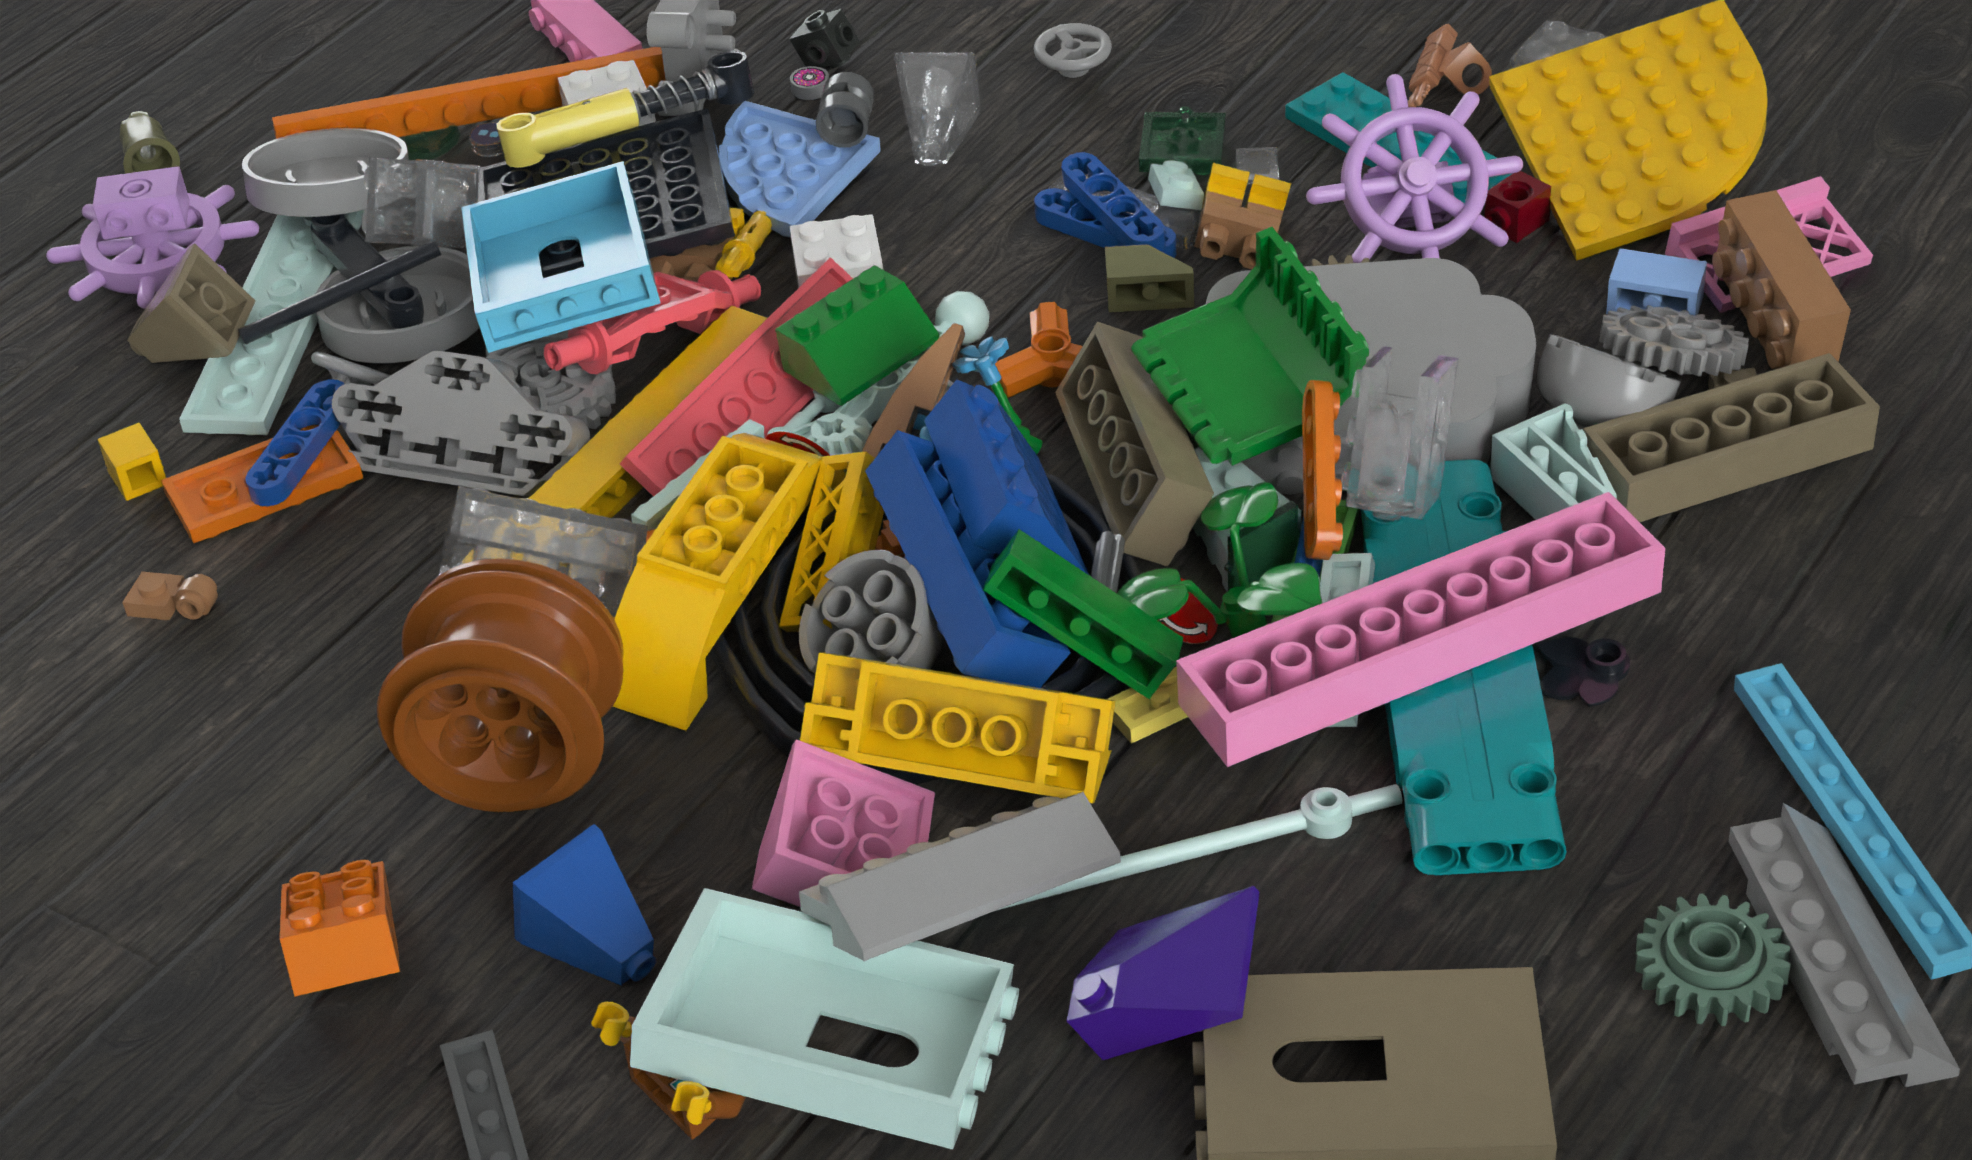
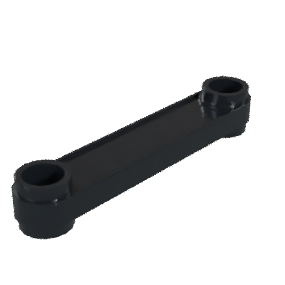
M344 214L312 217L310 228L314 245L318 252L324 254L346 279L387 261L345 219ZM400 274L360 292L389 322L391 329H401L423 323L425 312L422 297L418 289L410 285Z

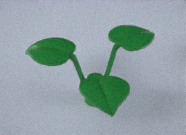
M1268 482L1258 483L1254 486H1240L1224 491L1212 498L1201 513L1202 522L1207 529L1221 531L1230 528V538L1240 586L1228 590L1223 595L1221 608H1218L1193 581H1181L1178 570L1173 568L1144 572L1129 580L1117 592L1118 595L1156 620L1166 618L1179 611L1187 602L1188 592H1190L1213 615L1216 624L1226 622L1232 638L1267 625L1265 615H1294L1323 603L1317 571L1314 567L1305 563H1290L1276 566L1266 571L1261 576L1259 582L1253 581L1249 585L1239 532L1240 527H1255L1264 524L1276 511L1278 495L1275 487Z

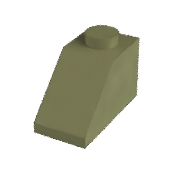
M1148 244L1105 247L1109 312L1194 307V273L1191 266Z

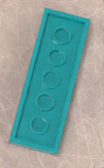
M1342 72L1285 105V118L1347 153L1350 146L1323 128L1322 119L1326 114L1336 115L1360 132L1368 123L1392 111L1390 99L1387 96ZM1414 131L1418 155L1421 157L1435 136L1421 131ZM1396 132L1376 142L1402 160ZM1450 146L1438 161H1447L1448 166L1462 164L1460 158ZM1482 150L1486 160L1497 158ZM1367 157L1364 158V164L1371 168L1378 166ZM1511 174L1489 177L1488 190ZM1467 181L1452 183L1454 196L1465 203Z

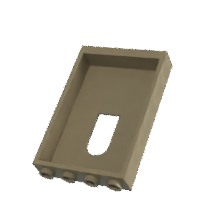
M1533 967L1248 975L1243 1017L1198 1031L1203 1032V1042H1193L1194 1075H1205V1086H1194L1195 1120L1207 1121V1131H1196L1197 1160H1556L1557 1142ZM1383 1039L1387 1080L1293 1082L1281 1077L1276 1072L1272 1060L1275 1053L1282 1046L1292 1042Z

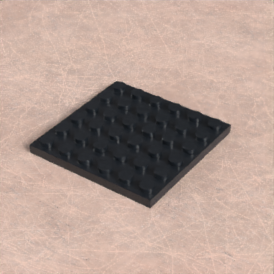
M708 108L641 125L545 154L543 160L531 166L515 168L508 166L506 161L475 169L478 203L624 162L650 259L662 255L676 256L684 252L685 249L704 244L707 246L718 245L727 238L735 237L714 128ZM562 240L552 243L539 254L543 278L584 267L580 243L576 240Z

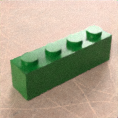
M1018 529L993 563L983 591L1144 697L1150 699L1177 665L1176 660L1179 658L1183 642L1182 636L1020 529Z

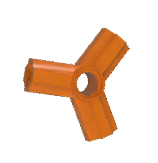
M1056 302L1040 303L1036 310L1030 312L1031 346L995 363L1002 377L999 382L1007 398L1038 384L1046 387H1058L1083 347L1071 343L1067 310L1057 306Z

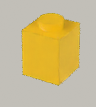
M140 423L97 439L108 473L126 501L163 487L161 480L165 479L166 475L158 450Z

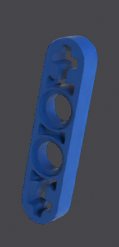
M1085 152L1071 154L1063 160L1061 168L1065 187L1123 246L1148 244L1161 252L1164 250L1166 240L1162 221L1094 155ZM1099 191H1110V192H1112V193H1110V194H1108V195H1105V196H1094V195H1093L1094 193L1099 192ZM1122 212L1133 213L1132 216L1126 218L1115 217L1116 214Z
M1051 188L1043 190L1035 196V218L1039 224L1103 248L1123 246L1071 192ZM1122 212L1116 214L1115 217L1126 218L1133 214ZM1082 219H1096L1093 221H1079ZM1164 226L1166 246L1162 252L1175 258L1176 234L1172 229Z
M328 379L314 384L249 470L245 479L251 500L255 504L272 506L283 502L291 494L337 430L340 422L337 421L333 412L332 398L335 391L344 385L342 381ZM319 425L314 429L301 431V429L307 426ZM299 453L291 458L279 459L286 454Z

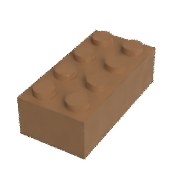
M1777 190L1727 200L1723 220H1720L1718 225L1720 238L1717 252L1712 257L1713 268L1717 277L1723 278L1730 290V297L1736 308L1740 307L1746 317L1751 335L1754 338H1758L1763 346L1769 366L1772 369H1779L1828 353L1839 362L1851 309Z

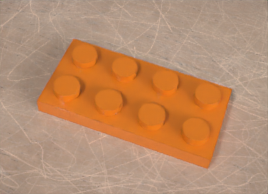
M319 425L307 426L301 429V431L311 430ZM336 430L291 494L277 505L260 506L255 504L251 500L245 479L249 470L273 438L161 480L167 498L194 544L363 479L360 464L353 453L348 451L350 448L339 431ZM299 453L286 454L279 459L291 458Z

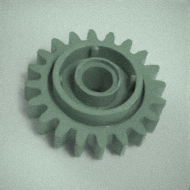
M1699 894L1697 906H1690L1685 899L1678 897L1675 912L1660 905L1657 910V919L1646 918L1644 920L1643 933L1637 936L1635 971L1643 974V990L1656 989L1655 1003L1657 1005H1662L1672 1000L1675 1001L1674 1016L1680 1017L1688 1009H1692L1695 1011L1697 1024H1702L1707 1014L1713 1013L1716 1015L1719 1024L1726 1026L1728 1013L1733 1012L1740 1020L1746 1023L1749 1022L1751 1007L1765 1014L1768 1012L1770 999L1780 1000L1782 998L1783 985L1788 983L1790 963L1788 962L1790 946L1781 944L1783 934L1781 928L1767 929L1768 914H1759L1753 918L1748 916L1750 903L1748 902L1742 903L1737 909H1730L1729 899L1726 895L1720 897L1717 905H1710L1707 897L1704 894Z

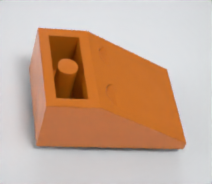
M357 860L345 864L341 867V871L321 876L319 872H305L292 877L289 883L282 884L280 942L294 997L400 972L399 951L383 861L371 864L369 860Z

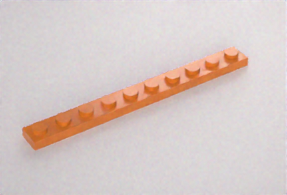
M661 47L645 48L272 117L275 137L277 139L301 132L333 128L370 129L402 137L503 118L518 113H530L562 107L558 77L570 75L578 70L588 71L605 67L616 61L626 62L634 60L646 88L649 85L656 88L661 80L666 81Z

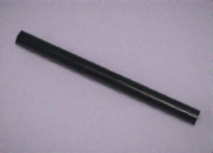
M432 240L238 329L242 340L247 345L442 254L436 241Z

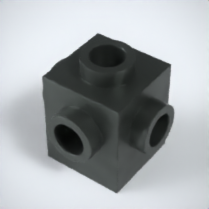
M842 9L828 13L824 10H819L811 14L789 38L805 67L817 66L822 68L830 66L831 69L838 68L848 62L851 58L850 53L860 42L853 26Z

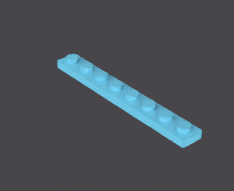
M1780 663L1735 675L1734 691L1929 978L1933 980L1971 969V932L1783 664Z

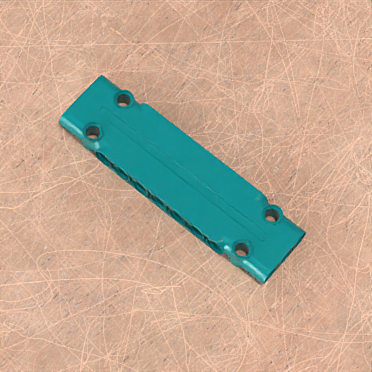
M1480 460L1375 465L1364 469L1357 477L1356 484L1363 524V553H1372L1375 562L1373 583L1507 532L1502 530V502L1495 495L1490 467ZM1532 644L1385 703L1396 784L1400 789H1403L1405 801L1404 822L1409 829L1415 867L1420 872L1427 875H1452L1542 870L1552 868L1565 859L1567 851L1555 796L1557 776L1554 772L1553 746Z

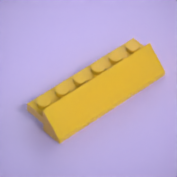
M819 652L812 701L805 704L800 741L861 764L1063 799L1084 792L1089 802L1093 804L1095 803L1112 751L1108 750L1116 701Z

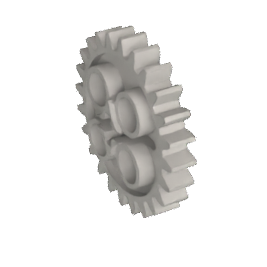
M1647 305L1646 309L1631 306L1630 310L1619 307L1617 312L1608 311V315L1603 316L1599 342L1604 343V349H1611L1613 355L1625 356V361L1627 362L1640 361L1642 362L1641 367L1653 365L1657 366L1661 372L1669 369L1679 375L1695 374L1697 376H1701L1702 372L1718 376L1719 371L1731 374L1732 369L1740 370L1741 365H1745L1749 346V339L1743 337V332L1734 331L1733 325H1722L1719 319L1707 320L1704 314L1694 316L1690 315L1687 310L1679 312L1669 307H1652Z

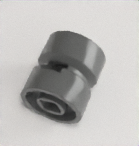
M840 72L832 75L825 82L816 117V130L820 137L828 144L836 147H852L859 144L865 138L874 102V89L869 81L861 75L852 72Z

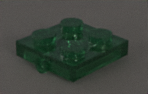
M1182 107L1178 112H1145L1139 153V172H1150L1151 164L1163 165L1164 161H1178L1186 164L1188 168L1192 169L1194 174L1206 175L1211 173L1213 163L1222 165L1226 113L1193 112L1189 107ZM1182 113H1188L1189 118H1182Z

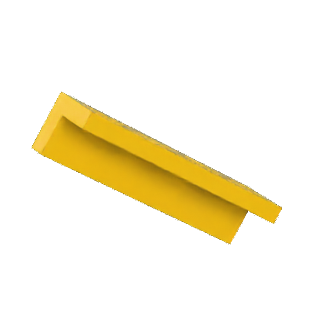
M866 451L822 457L779 627L786 632H799L801 605L812 594L815 598L817 597L820 590L829 580L824 576L829 570L852 555L875 550L884 510L875 498L874 489L865 472L875 459ZM847 469L845 479L832 490L831 487L836 470ZM836 509L834 522L822 533L823 519ZM824 551L826 555L823 565L811 575L812 562ZM825 618L823 624L832 629L831 622Z

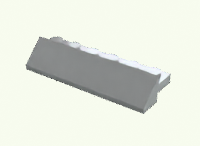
M1084 792L1064 799L1059 797H1043L1035 800L1032 803L1033 806L1017 812L995 814L992 816L991 821L976 827L954 829L949 833V837L933 843L921 842L913 844L907 848V852L892 858L869 860L863 864L862 869L851 873L825 876L819 880L818 885L799 891L801 912L831 926L833 946L866 961L1121 862L1120 852Z
M1784 803L1782 805L1781 817L1730 827L1728 842L1748 878L1746 895L1757 915L1763 913L1769 915L1767 929H1782L1781 944L1790 946L1788 960L1790 963L1789 978L1829 1056L1839 1054L1853 1083L1859 1084L1899 1075L1904 1086L1910 1087L1959 1076V1066L1828 829Z

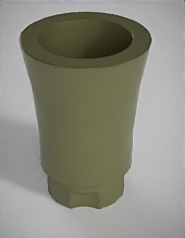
M132 112L126 120L121 122L120 141L123 147V166L126 174L180 166L178 151L168 141L160 123L150 117L147 112Z

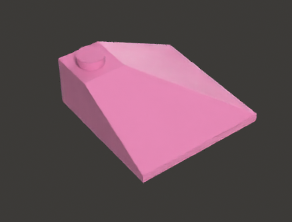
M796 739L792 745L759 849L752 889L801 907L799 891L818 885L821 878L833 874L851 873L862 869L863 864L869 860L892 858L907 852V848L913 844L928 842L935 792Z

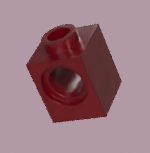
M1522 171L1513 173L1488 190L1484 217L1503 229L1508 234L1509 240L1518 243L1549 221L1551 186Z

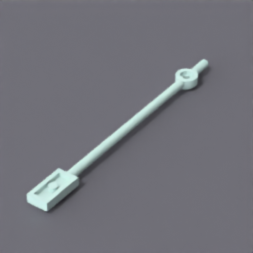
M1397 784L1349 797L1341 790L1335 788H1317L1311 790L1303 797L1299 810L1120 856L1121 862L1001 909L1300 830H1305L1308 834L1321 839L1336 838L1345 834L1350 829L1352 817L1402 804V794Z

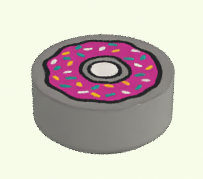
M807 66L795 70L790 76L792 94L803 100L821 98L825 82L829 79L828 72L817 66Z

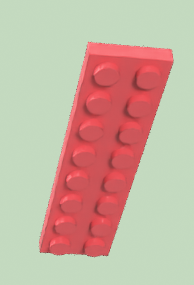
M830 257L620 462V465L651 495L655 496L671 480L676 479L695 464L698 458L711 451L722 436H727L729 433L734 432L749 419L764 426V439L772 428L783 427L814 398L812 388L783 371L775 329L853 278Z

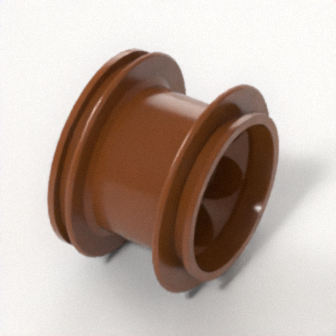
M504 558L476 560L451 568L435 578L424 589L407 615L403 626L401 642L404 659L397 663L389 672L379 692L377 719L382 737L388 749L402 767L424 786L439 796L465 807L492 812L523 811L550 806L572 796L590 781L601 762L604 751V729L601 719L614 705L623 682V642L612 615L591 591L576 580L557 570L529 561Z

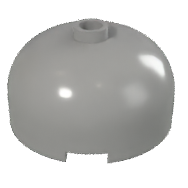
M1554 334L1549 335L1537 370L1539 391L1546 404L1551 409L1565 403L1570 405L1573 409V419L1579 430L1671 402L1675 398L1681 381L1667 378V375L1647 367H1641L1639 364L1627 362L1623 358L1588 346H1582L1578 342Z
M869 550L844 559L824 575L829 579L828 582L820 590L812 606L805 604L800 620V650L810 671L816 674L819 652L931 670L940 655L945 637L937 628V621L927 602L923 579L915 566L910 565L908 560L896 556L890 551ZM824 619L831 622L832 629L823 624Z

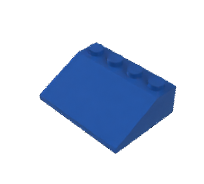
M956 380L924 421L972 543L1001 554L1018 529H1020L1088 574L1036 453L992 391L982 385L974 387Z

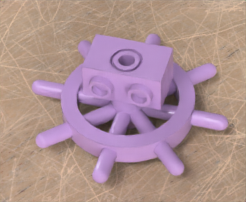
M1392 74L1386 81L1392 111L1375 118L1360 132L1334 114H1326L1323 117V128L1348 144L1350 148L1343 162L1341 183L1313 187L1308 190L1306 198L1313 205L1344 201L1351 219L1366 235L1352 254L1353 263H1360L1364 258H1369L1370 260L1380 245L1396 252L1421 254L1422 258H1440L1438 250L1453 244L1469 228L1497 247L1507 244L1508 234L1480 213L1486 201L1489 177L1517 173L1522 169L1523 161L1518 156L1485 159L1477 140L1464 126L1479 104L1480 99L1477 93L1467 92L1449 116L1433 109L1409 107L1402 77L1398 74ZM1414 131H1421L1435 136L1421 157L1418 155ZM1396 132L1402 160L1376 142ZM1450 146L1456 152L1462 164L1448 166L1447 161H1438ZM1367 157L1378 166L1370 168L1368 173L1364 174L1361 179L1362 164L1364 158ZM1467 181L1465 203L1454 196L1452 183ZM1452 216L1454 217L1448 224L1434 229L1433 223L1449 221ZM1416 226V231L1401 229Z
M179 166L98 177L93 204H86L82 208L84 218L92 222L85 229L80 244L53 247L47 251L46 256L48 261L53 264L84 260L89 275L70 287L68 293L72 300L81 301L103 286L119 293L137 294L138 306L145 309L154 297L155 292L162 286L189 246L195 243L215 262L222 252L225 240L256 236L259 232V225L252 220L221 224L217 209L233 199L235 195L234 189L229 185H223L205 198L187 193ZM194 224L200 226V227H198V228L188 229V228H190L191 226H193ZM109 256H116L112 260L106 258Z

